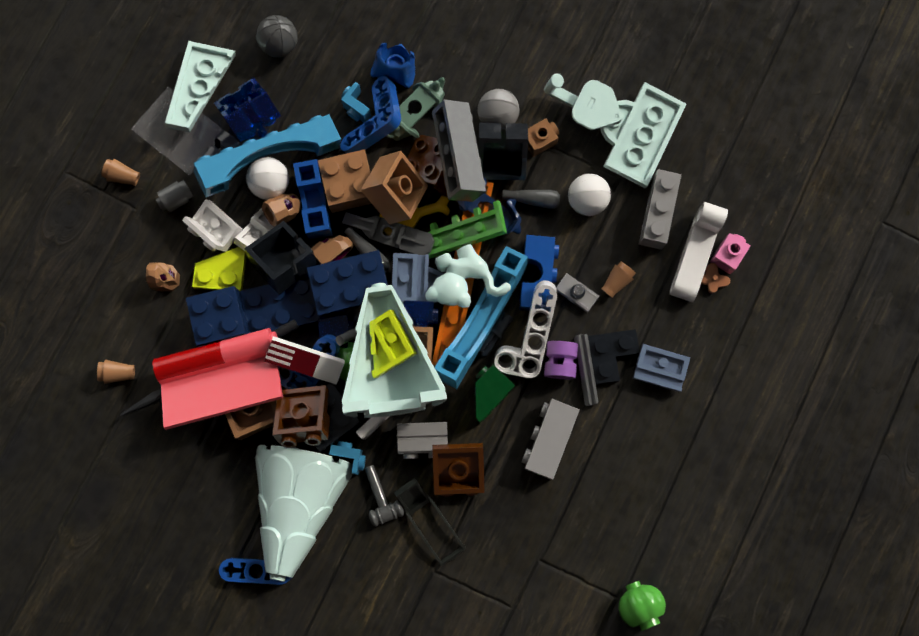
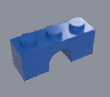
M317 159L293 163L296 183L303 207L301 211L304 228L308 239L333 236L324 185Z
M526 235L524 255L528 256L527 264L538 267L541 272V278L534 283L522 282L519 306L521 311H530L534 290L539 282L550 281L556 283L557 268H553L554 259H558L559 245H555V237ZM545 289L542 293L543 305H546L547 295H551L549 294V289Z

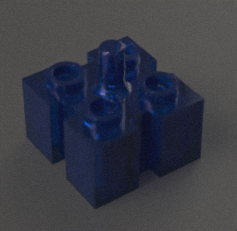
M254 77L238 87L239 90L233 94L228 93L214 102L240 142L244 139L252 138L256 133L260 138L265 137L267 131L264 126L272 125L281 116L266 91Z

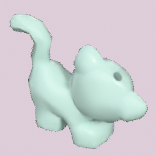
M469 244L457 250L458 259H452L449 253H445L435 259L438 270L446 273L435 279L433 286L429 287L425 296L428 302H439L442 305H458L462 308H467L470 306L471 296L468 294V286L465 279H483L487 293L495 297L506 295L511 290V285L506 282L500 287H495L493 276L489 271L487 263Z

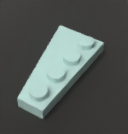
M188 41L165 121L167 128L186 132L192 130L235 58L234 50Z

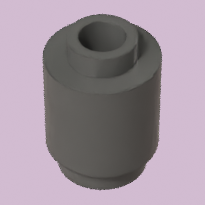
M182 180L179 183L176 181L158 191L159 197L155 200L162 211L167 209L171 213L190 202L189 199L194 196L185 181Z

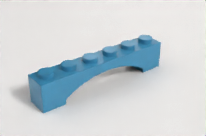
M329 114L323 117L317 115L311 118L309 122L292 124L284 131H272L264 138L247 140L242 146L236 148L227 147L214 156H202L194 162V173L205 197H209L229 189L231 178L242 168L259 158L273 153L292 150L315 152L317 156L338 149L341 137Z
M507 246L505 247L491 275L493 276L495 287H500L503 283L507 282L511 285V290L506 295L495 297L488 294L486 287L484 288L464 326L450 346L445 349L435 366V370L442 382L455 389L459 387L527 269L528 256Z

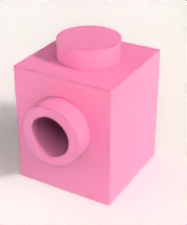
M729 233L723 239L710 262L715 263L717 267L731 274L739 266L750 245L746 243L742 236Z

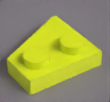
M237 247L195 263L192 287L194 289L219 290L235 286L239 291H242L247 257L246 252Z
M390 309L369 322L370 335L372 337L370 344L371 355H373L374 360L373 378L382 376L417 354L394 310Z

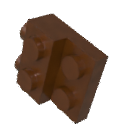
M327 386L282 390L283 399L277 400L272 434L277 442L283 447L293 448L296 446V443L306 442L308 445L315 446L319 445L321 440H328L330 416L327 413L329 397Z
M483 443L432 445L434 495L448 497L453 494L473 496L478 493H484Z

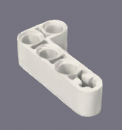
M704 202L698 208L669 295L692 303L694 302L717 233L722 229L727 218V209Z
M541 281L535 287L522 348L501 346L497 349L494 364L502 373L525 378H533L539 374L557 300V290L552 282ZM545 289H549V294L551 295H547L546 305H543L542 293ZM541 312L547 316V319L544 322H537L533 318L534 315ZM533 336H537L542 341L539 345L533 346L528 340ZM509 355L512 361L510 363H502L499 357ZM526 360H533L536 366L528 369L523 363Z

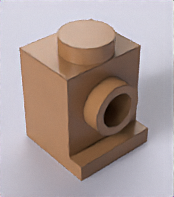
M544 119L528 128V151L532 157L557 144V135L560 133L554 122L549 123L547 119ZM544 131L546 136L541 137L538 135V133Z

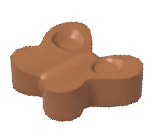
M710 263L706 267L701 284L708 286L709 293H715L718 288L728 286L730 278L720 275L717 265Z

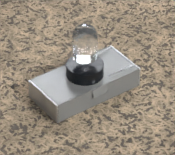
M567 273L556 287L558 293L587 313L599 297V295Z

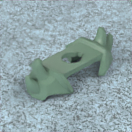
M444 77L439 78L437 81L419 82L413 86V93L399 106L401 113L400 125L388 134L387 138L399 141L411 135L416 138L420 137L417 130L412 129V127L433 106L435 109L442 102L445 95L443 91ZM412 101L419 102L422 106L421 111L410 115L407 112L409 103Z

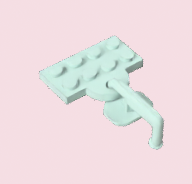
M560 74L552 75L544 87V92L572 107V117L576 123L590 130L600 128L605 140L613 146L603 167L646 188L686 103L646 82L642 85L634 102L628 100L617 101L613 89L597 80L588 81L583 86L579 96H576L561 88L564 79Z

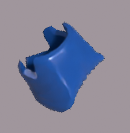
M382 43L377 50L371 68V77L387 76L391 81L409 88L413 85L415 78L414 53L410 51L409 54L402 44L387 48V43Z

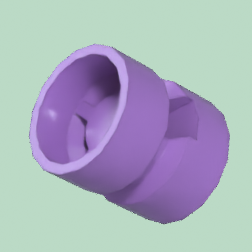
M547 341L546 356L549 358V361L545 362L544 377L576 379L577 365L573 360L577 358L578 344L567 341ZM558 360L563 361V365L558 364Z

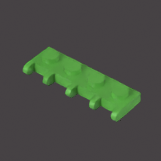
M494 201V210L482 213L479 207L474 208V217L460 221L458 215H454L451 217L452 224L438 228L436 222L431 223V231L428 233L432 234L435 242L431 253L428 254L429 259L458 250L469 244L473 245L506 234L507 231L500 201Z

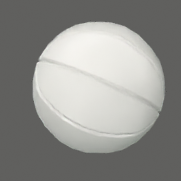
M265 157L254 161L250 165L246 174V182L248 188L255 196L268 200L286 191L289 184V174L286 167L279 160Z
M583 174L571 183L568 199L571 207L577 213L594 216L601 213L608 206L611 191L608 183L602 177L595 174Z

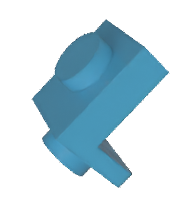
M355 82L351 87L348 86L343 91L341 101L343 108L347 110V114L355 121L360 119L365 123L371 118V113L367 106L357 100L361 89L360 85Z
M338 441L337 446L331 445L329 455L354 459L352 474L358 475L359 470H364L366 456L362 455L363 450L352 448L353 443Z

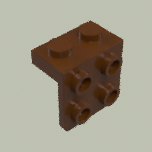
M419 135L420 137L416 138L407 159L427 184L431 185L441 195L447 196L437 138Z

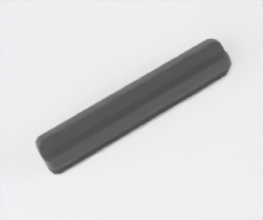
M579 334L575 336L574 340L578 344L577 359L584 402L586 406H594L599 401L588 335Z

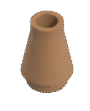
M107 159L101 176L109 182L136 186L140 178V172L134 171L116 159Z
M620 261L618 265H614L601 289L613 298L616 293L634 280L632 277L636 273Z
M110 360L98 362L97 380L104 382V384L129 379L134 380L135 365Z

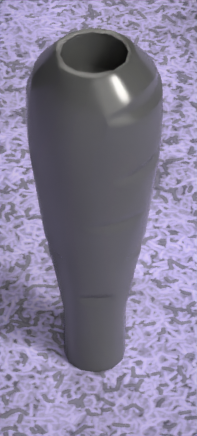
M503 190L502 199H515L516 202L555 209L559 206L560 194L554 190Z
M352 227L345 230L344 233L352 241L360 255L377 251L372 244L361 237ZM380 252L384 271L386 273L390 268V263L388 259Z

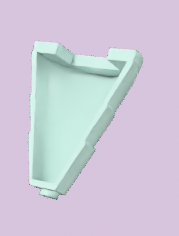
M376 283L371 285L370 288H366L355 329L357 336L349 362L350 369L342 398L343 414L357 417V412L364 413V418L394 416L425 410L426 404L431 402L432 406L445 402L447 400L445 386L430 361L426 348L413 328V321L393 286L386 285L385 283ZM391 309L396 313L417 354L382 376L373 378L374 360L373 355H371L370 344L372 337L370 335L369 322Z
M259 445L255 461L259 487L258 500L262 522L260 534L265 571L270 574V579L285 582L286 577L293 578L316 542V535L333 511V506L352 477L353 464L339 459V462H335L332 456L308 450L271 445V449H266V445Z

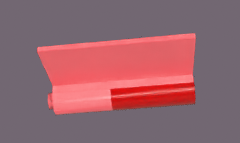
M267 328L153 359V371L156 379L161 384L164 429H171L283 399L279 366L264 362L272 337L278 338L277 333Z

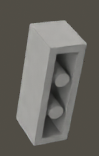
M660 169L654 174L639 245L662 250L667 244L682 174Z
M551 399L549 404L544 402L539 415L543 417L540 427L535 425L530 438L534 440L531 450L526 449L522 459V463H525V470L550 480L554 479L580 409L555 399Z

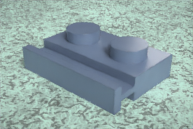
M393 253L392 286L402 303L427 304L425 295L428 290L429 255Z
M642 344L632 379L681 392L690 357Z

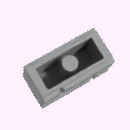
M447 422L397 424L398 454H403V459H418V454L427 453L428 458H433L432 445L448 444Z

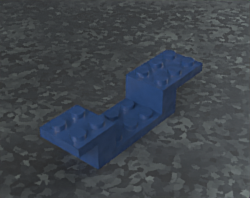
M377 250L308 267V274L301 279L296 277V283L280 295L267 284L239 291L235 286L187 297L186 302L196 346H204L267 328L273 331L294 319L298 326L302 327L346 316L345 310L362 306L366 288H370L371 285L376 283L388 285L380 251Z

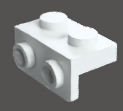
M207 199L193 218L185 216L182 220L188 225L187 230L197 237L200 236L204 240L203 244L212 251L217 249L226 252L234 242L235 237L242 231V228L212 201Z

